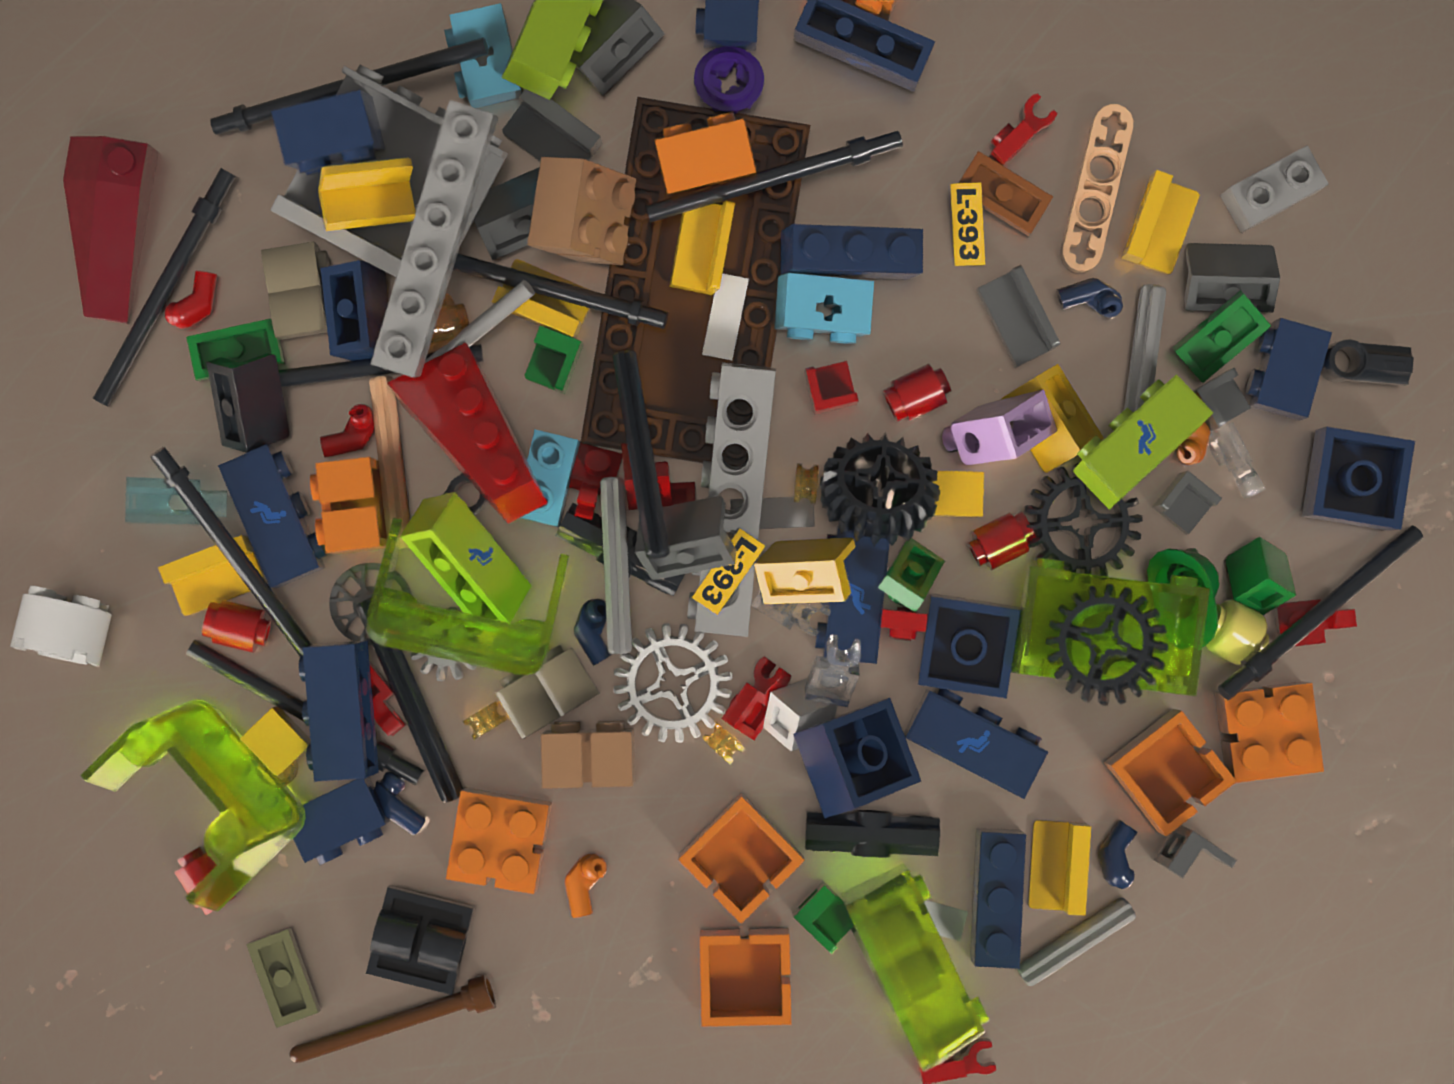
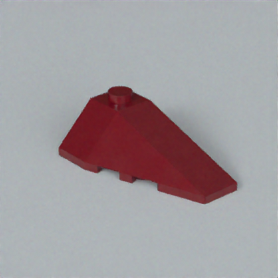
M70 136L63 183L82 308L85 317L129 324L159 153L148 143L106 136Z

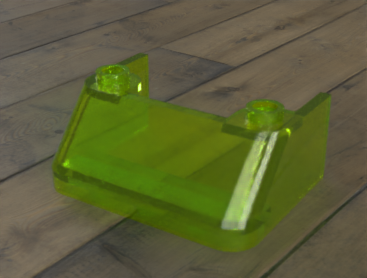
M393 518L367 615V632L371 639L387 647L519 675H530L538 672L544 666L549 652L569 555L560 553L545 622L534 619H522L515 623H509L420 604L409 593L390 589L399 557L402 519Z
M196 699L133 724L80 776L88 783L116 792L141 767L153 766L169 753L221 813L209 825L204 836L205 850L217 866L185 897L192 905L218 912L301 831L305 823V809L277 775H274L240 740L242 735L220 710L204 700Z
M903 863L841 893L845 906L923 1071L942 1063L985 1034L982 1024L989 1022V1018L979 997L977 996L970 1000L924 903L932 899L921 874L912 877L910 871Z

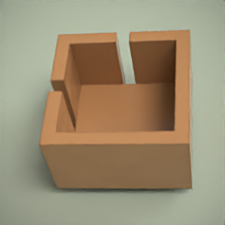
M541 157L527 245L550 253H557L559 256L578 262L623 265L624 253L628 244L629 226L624 225L625 217L630 218L632 205L635 200L636 178L585 159Z
M625 720L598 721L596 729H580V721L554 722V724H551V730H546L541 734L542 789L583 788V783L592 782V787L633 786L635 783L634 728H625Z

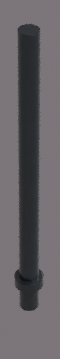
M482 37L372 71L383 76L379 85L384 86L488 55L489 48L485 38ZM344 79L247 108L244 104L233 107V112L210 119L212 130L215 135L239 129L241 132L251 130L253 124L273 119L271 111L336 96Z
M459 253L453 267L454 271L516 287L525 280L537 294L628 319V324L634 326L644 323L664 329L667 324L669 312L645 306V301L637 298L631 302Z
M165 446L157 450L150 458L165 476L163 483L168 489L174 488L299 657L303 655L302 648L313 645L187 477L190 472L185 465L180 467Z

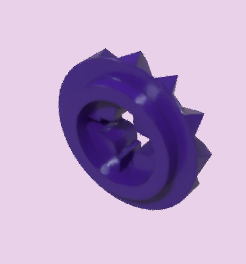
M733 46L715 48L705 54L696 66L694 87L699 95L700 102H705L712 107L715 113L725 111L735 114L739 110L750 109L758 97L762 95L764 86L762 66L751 53L742 48ZM736 68V83L740 86L732 85L728 91L726 90L725 94L722 93V81L718 77L726 78Z

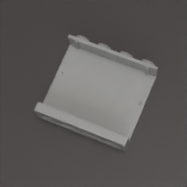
M359 64L356 72L344 66L341 72L346 74V77L336 95L362 90L371 95L374 100L385 149L375 151L376 159L369 162L411 158L413 169L410 186L415 210L417 211L446 110L438 107L434 114L420 107L419 105L423 98L399 85L394 93L379 85L383 76ZM494 135L461 243L508 153L499 149L502 140ZM343 159L331 162L332 166L350 164L349 162L344 163ZM297 170L285 195L278 194L270 210L397 277L413 221L326 231L318 193L321 173L306 175V173H299V170Z

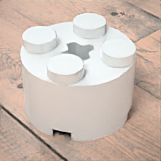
M30 585L28 594H23L10 647L26 651V649L35 650L38 655L85 665L89 663L99 667L112 616L111 613H108L109 605L80 595H74L72 602L65 601L66 596L56 594L57 591Z

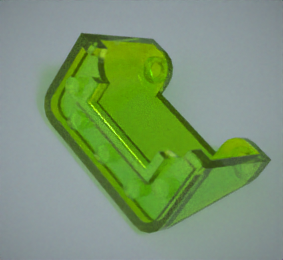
M1043 558L1037 559V566L1030 565L1027 567L1011 673L1055 678V671L1063 664H1061V661L1050 663L1047 656L1059 651V649L1048 647L1045 641L1047 637L1060 636L1059 632L1054 631L1049 626L1051 620L1064 623L1066 619L1058 611V607L1063 604L1072 611L1077 607L1072 601V594L1078 593L1085 602L1090 599L1088 595L1089 586H1095L1099 596L1104 597L1106 584H1113L1117 599L1125 587L1131 588L1133 597L1130 604L1141 595L1145 596L1148 604L1143 613L1154 608L1160 613L1158 620L1150 626L1165 625L1167 629V634L1155 639V641L1165 642L1169 646V651L1166 653H1154V657L1161 659L1165 663L1164 670L1150 667L1148 672L1154 676L1156 683L1151 686L1142 678L1137 685L1142 690L1197 696L1210 590L1209 588L1197 587V578L1171 575L1170 584L1097 576L1064 570V561ZM1113 611L1096 613L1087 618L1079 627L1097 628L1103 624L1107 615H1111ZM1126 615L1123 622L1125 625L1123 640L1134 648L1142 650L1143 636L1140 625L1135 619ZM1114 633L1110 635L1107 641L1099 640L1098 642L1092 639L1102 650L1099 654L1100 657L1101 654L1104 655L1107 649L1115 650L1117 648L1122 650L1112 640V637L1115 636ZM1073 640L1072 656L1078 670L1087 676L1091 667L1088 664L1091 655L1090 648L1083 646L1081 642ZM1116 662L1111 665L1107 675H1102L1101 680L1119 677L1128 672L1135 663Z

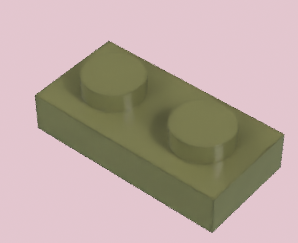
M291 927L246 944L276 1028L321 1011Z

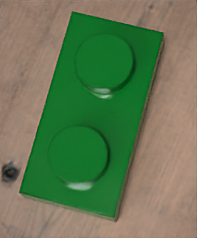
M1240 290L1172 348L1198 379L1204 383L1269 329L1271 324Z
M271 318L186 337L194 376L197 381L209 379L206 362L220 357L244 362L270 353L276 356L277 364L285 363L281 343L275 337Z
M910 538L909 542L906 540L900 548L878 588L887 593L894 603L906 606L916 613L928 595L945 560Z

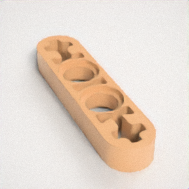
M1119 104L1104 106L1097 112L1091 124L1060 254L1063 265L1074 273L1090 271L1099 263L1102 257L1133 131L1134 120L1131 113L1126 107ZM1111 114L1118 116L1117 123L1124 126V130H1118L1114 134L1111 143L1112 147H1120L1119 152L1110 147L1094 146L1095 140L1100 144L1105 142L1108 129L1106 126L1101 125V120L1107 121ZM1097 156H1105L1113 162L1114 173L1106 180H1100L1091 173L1090 163ZM1088 198L1098 200L1104 209L1102 219L1097 222L1084 220L1079 211L1083 200ZM1075 225L1085 231H1099L1098 238L1093 234L1088 237L1086 250L1092 252L1093 257L1086 258L1082 264L1076 263V255L1070 253V247L1075 248L1079 245L1083 233L1074 232Z

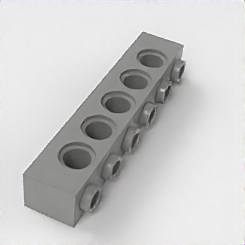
M449 100L373 354L372 365L411 377L421 376L499 118L492 113Z
M722 363L721 373L712 372L710 399L718 400L717 417L708 416L705 443L714 444L712 461H703L701 487L709 488L708 498L718 496L726 488L739 490L744 498L743 504L735 510L725 509L724 529L726 532L734 535L739 529H742L758 540L776 368ZM744 399L751 404L753 414L745 422H735L727 414L728 405L733 400ZM734 443L744 446L748 452L747 461L741 466L727 464L722 456L725 447ZM756 560L718 615L693 599L692 596L695 592H690L687 618L696 619L695 632L748 637L755 573L754 564ZM711 569L692 572V575L700 576L699 586Z

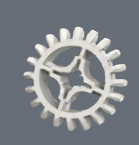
M666 623L662 625L663 638L657 639L654 630L648 628L645 630V633L650 641L649 644L644 646L638 638L634 637L632 639V646L639 651L635 657L630 653L620 654V658L630 663L629 670L615 668L614 675L626 677L627 685L614 686L613 690L615 694L628 692L629 699L619 703L618 708L620 711H623L631 706L634 707L636 713L631 715L627 721L631 726L636 724L641 717L647 721L642 729V735L648 736L654 725L661 728L658 734V741L665 742L668 729H675L676 742L680 743L684 741L682 728L690 727L693 737L698 738L701 736V732L696 724L697 722L703 720L707 727L713 728L715 726V721L708 715L709 711L713 709L722 715L726 712V708L722 704L715 702L717 696L730 698L732 695L731 690L719 688V681H729L733 677L731 672L718 674L717 666L728 662V658L726 655H722L714 660L712 659L710 653L718 647V643L715 640L711 641L704 649L699 645L704 637V632H696L693 641L685 638L688 632V625L681 624L679 637L671 636L670 624ZM664 646H681L690 649L703 662L685 669L678 668L671 662ZM652 652L659 670L658 679L651 686L637 692L636 677L638 669L646 656ZM662 661H665L669 671L672 670L675 676L681 674L684 676L691 672L695 673V675L685 680L686 685H680L684 689L680 693L684 704L680 703L678 696L674 695L672 690L651 692L661 686V680H666L662 677L666 672ZM709 674L711 682L709 695L702 707L694 713L687 696V689L693 681ZM660 697L668 698L676 705L682 719L661 718L650 712L644 706V703Z

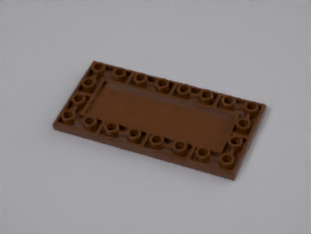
M637 97L625 168L626 175L636 178L635 200L632 205L630 218L625 217L624 225L629 226L628 244L624 253L623 265H609L605 294L631 302L635 298L644 300L645 306L667 311L669 315L667 324L662 329L644 323L634 326L628 324V319L602 312L580 443L622 450L621 443H627L613 362V355L618 351L633 350L636 352L653 455L702 464L703 461H712L714 444L705 443L708 416L717 417L718 400L710 399L712 372L721 373L722 363L771 368L777 329H774L778 276H781V231L795 224L802 178L728 199V201L735 202L722 274L749 279L733 360L702 355L714 294L708 295L669 287L683 213L650 223L645 209V205L739 178L735 177L668 194L655 140L665 138L663 133L665 128L689 123L691 124L692 131L708 127L707 118L730 112L718 111L715 113L711 108ZM734 114L735 120L744 119L746 122L757 172L805 158L811 125L748 114ZM721 201L715 204L722 205L725 201ZM736 399L728 405L727 414L733 421L741 423L751 418L753 408L748 401ZM734 443L725 447L722 456L727 464L741 466L747 461L748 452L744 446Z

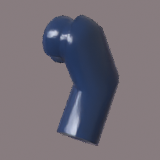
M1097 278L1086 279L1056 290L1063 310L1086 304L1103 316L1112 318L1119 315L1123 308L1120 293Z
M598 598L588 600L583 604L574 626V635L593 666L612 655L609 653L608 647L601 637L606 623V601Z
M388 771L384 774L381 781L377 780L374 788L381 809L388 819L411 835H415L422 828L426 819L401 800L398 794L405 788V782L401 777Z
M1121 820L1118 821L1100 847L1098 858L1103 878L1108 884L1119 889H1125L1133 883L1135 878L1134 870L1129 867L1125 851L1138 832Z

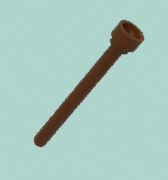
M484 974L468 979V984L461 986L460 992L296 1045L290 1050L289 1056L293 1062L302 1063L463 1009H467L468 1012L476 1010L479 1014L496 1008L495 995L489 978Z

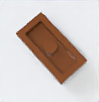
M980 151L977 152L959 182H981L982 208L1027 236H1030L1053 199L1052 195Z

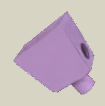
M1039 390L976 407L952 422L951 426L946 427L943 431L942 439L947 451L951 453L959 452L961 461L965 465L1018 458L1057 432V428L1045 391ZM1011 421H1013V428H1012V429H1011V426H1010V423H1009V422H1011Z

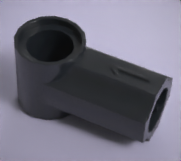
M1352 339L1342 340L1329 344L1321 375L1332 382L1355 381L1406 386L1409 384L1410 376L1413 373L1414 357L1411 353V347L1359 343ZM1338 350H1343L1350 358V367L1347 372L1341 371L1335 364V356Z

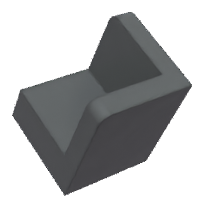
M1235 368L1220 374L1193 390L1213 412L1205 421L1210 431L1222 427L1226 422L1251 408L1233 379L1238 376Z
M1185 471L1177 475L1152 507L1187 535L1190 534L1212 506H1217L1222 498L1191 472Z

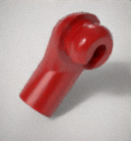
M195 271L192 294L178 302L168 304L165 309L166 321L178 328H189L209 316L213 308L217 274Z
M357 404L350 409V418L343 432L320 436L321 448L325 458L359 451L366 447L375 430L373 411L368 405Z

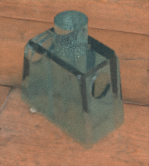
M126 477L125 522L127 524L200 526V523L189 508L186 510H171L170 499L173 495L178 494L173 487L170 489L166 487L163 483L165 478ZM190 479L216 516L227 517V491L201 490V481Z

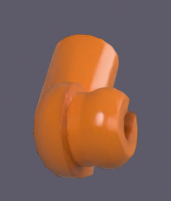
M1206 422L1178 447L1177 457L1182 464L1193 465L1200 463L1204 459L1210 438V428Z
M595 854L584 855L578 859L565 877V887L572 918L593 914L589 890L599 878H603L607 871L606 862L600 856Z

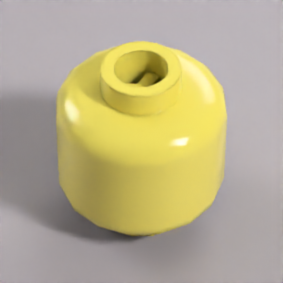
M1226 600L1221 604H1216L1218 628L1214 638L1205 646L1210 652L1233 664L1239 665L1254 650L1261 651L1268 645L1267 622L1261 613L1235 600Z

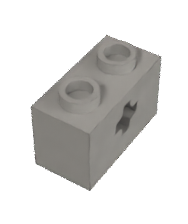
M1307 145L1229 187L1220 196L1240 233H1243L1317 193L1329 185Z

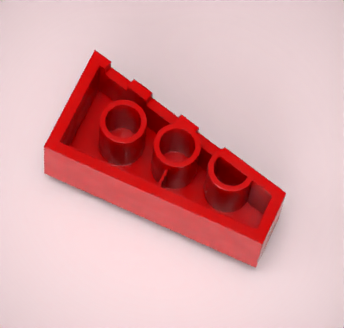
M466 342L424 363L421 376L411 377L403 374L387 383L403 408L419 423L427 435L437 443L454 465L463 472L508 524L548 504L481 366Z

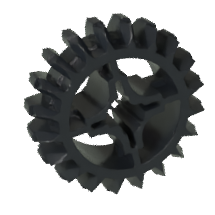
M886 432L880 440H873L869 433H867L862 443L851 437L846 444V448L837 446L833 452V458H828L824 465L823 476L820 478L819 485L822 508L828 509L827 516L829 522L839 521L838 528L841 534L850 530L854 531L856 542L863 536L871 538L870 540L873 546H875L880 538H885L893 546L897 542L898 535L909 542L910 538L914 535V531L923 532L928 520H931L935 515L936 501L939 500L940 490L939 485L933 482L937 481L938 471L931 469L930 457H920L919 445L909 449L906 448L903 437L896 443L889 441ZM878 482L881 483L882 497H880V496L878 495V492H879V487H877V483H878Z
M1076 463V464L1073 465L1072 471L1075 469V467H1076L1079 463ZM1064 467L1057 468L1056 475L1059 483L1056 484L1051 477L1044 476L1041 482L1048 492L1045 494L1038 489H1032L1030 492V496L1040 502L1039 506H1024V513L1036 516L1035 522H1029L1030 524L1027 525V528L1036 530L1037 538H1033L1028 546L1032 548L1041 544L1044 549L1034 558L1037 563L1044 562L1049 556L1053 559L1049 565L1048 573L1054 575L1060 570L1062 565L1066 566L1064 571V580L1066 581L1074 579L1076 569H1080L1082 582L1091 581V568H1095L1100 579L1107 578L1108 569L1105 564L1106 562L1114 569L1120 570L1124 565L1117 556V553L1120 552L1128 557L1133 556L1135 553L1132 547L1125 544L1126 538L1130 540L1141 539V533L1129 530V523H1140L1143 521V517L1139 514L1129 516L1127 508L1139 504L1138 498H1130L1126 501L1121 499L1113 506L1115 514L1099 513L1091 506L1090 496H1087V486L1073 472V478H1070ZM1073 487L1071 509L1064 517L1047 519L1049 509L1055 498L1064 490ZM1080 510L1086 512L1085 517L1090 516L1092 520H1103V523L1093 524L1092 527L1085 528V535L1078 533L1080 528L1073 529L1072 525H1061L1062 522H1069L1072 519L1078 518ZM1116 527L1115 536L1109 547L1097 557L1092 558L1091 548L1094 547L1095 534L1102 528ZM1049 532H1065L1069 534L1077 550L1078 559L1069 557L1061 552L1051 540Z
M1106 584L1104 597L1099 596L1095 586H1089V600L1084 602L1078 593H1074L1071 595V598L1077 605L1076 608L1070 611L1063 604L1058 607V611L1066 618L1064 623L1057 620L1050 621V628L1059 632L1060 636L1047 637L1045 643L1048 647L1059 649V651L1048 655L1047 661L1051 665L1063 664L1055 671L1054 676L1058 681L1071 677L1065 687L1070 694L1077 692L1083 686L1081 699L1084 702L1089 703L1093 699L1095 692L1098 691V701L1101 706L1108 705L1110 692H1114L1119 704H1125V689L1130 688L1132 693L1139 698L1143 695V692L1137 683L1142 678L1151 686L1156 683L1154 676L1148 672L1150 667L1164 670L1165 663L1161 659L1154 657V653H1166L1169 651V646L1167 643L1155 641V639L1167 634V629L1165 625L1150 626L1158 620L1160 613L1156 608L1143 613L1148 604L1145 596L1141 595L1130 604L1133 597L1131 588L1125 587L1117 599L1113 584ZM1113 611L1111 615H1107L1103 624L1097 628L1079 627L1087 618L1096 613ZM1126 615L1135 619L1140 625L1143 636L1142 650L1134 648L1123 640L1125 629L1123 622ZM1114 633L1115 636L1112 637V640L1122 650L1117 648L1115 650L1107 649L1104 655L1101 654L1100 657L1099 654L1102 650L1092 639L1098 642L1099 640L1107 641L1110 635ZM1073 640L1081 642L1083 646L1090 648L1091 655L1088 664L1091 667L1087 676L1081 673L1074 663L1072 656ZM1119 661L1135 663L1125 674L1113 679L1101 680L1102 675H1107L1109 668L1114 663Z

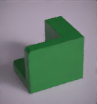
M539 326L534 339L536 346L525 372V378L528 381L565 394L584 345L580 340Z
M1258 537L1227 556L1226 565L1235 601L1265 615L1296 596L1286 553L1263 538Z
M824 881L792 912L793 917L831 954L838 948L837 943L859 921V916Z

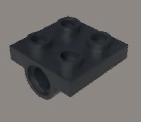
M389 885L374 928L366 974L452 995L475 907Z

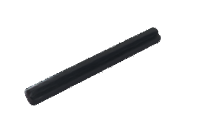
M633 350L618 351L613 355V362L645 554L651 560L661 559L669 555L670 549L637 355Z
M377 596L365 599L356 605V610L438 795L443 803L456 800L460 797L463 786L382 603Z

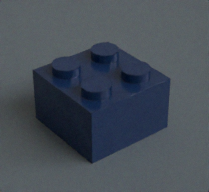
M362 90L271 111L284 164L298 169L299 173H306V175L319 174L323 167L332 166L331 162L342 159L344 163L349 162L350 164L369 162L376 159L375 151L385 149L373 97Z
M1333 427L1315 430L1302 517L1387 531L1402 529L1415 441Z
M931 594L918 685L1007 699L1020 608L1017 606Z
M891 698L864 706L793 734L824 818L857 809L921 782Z

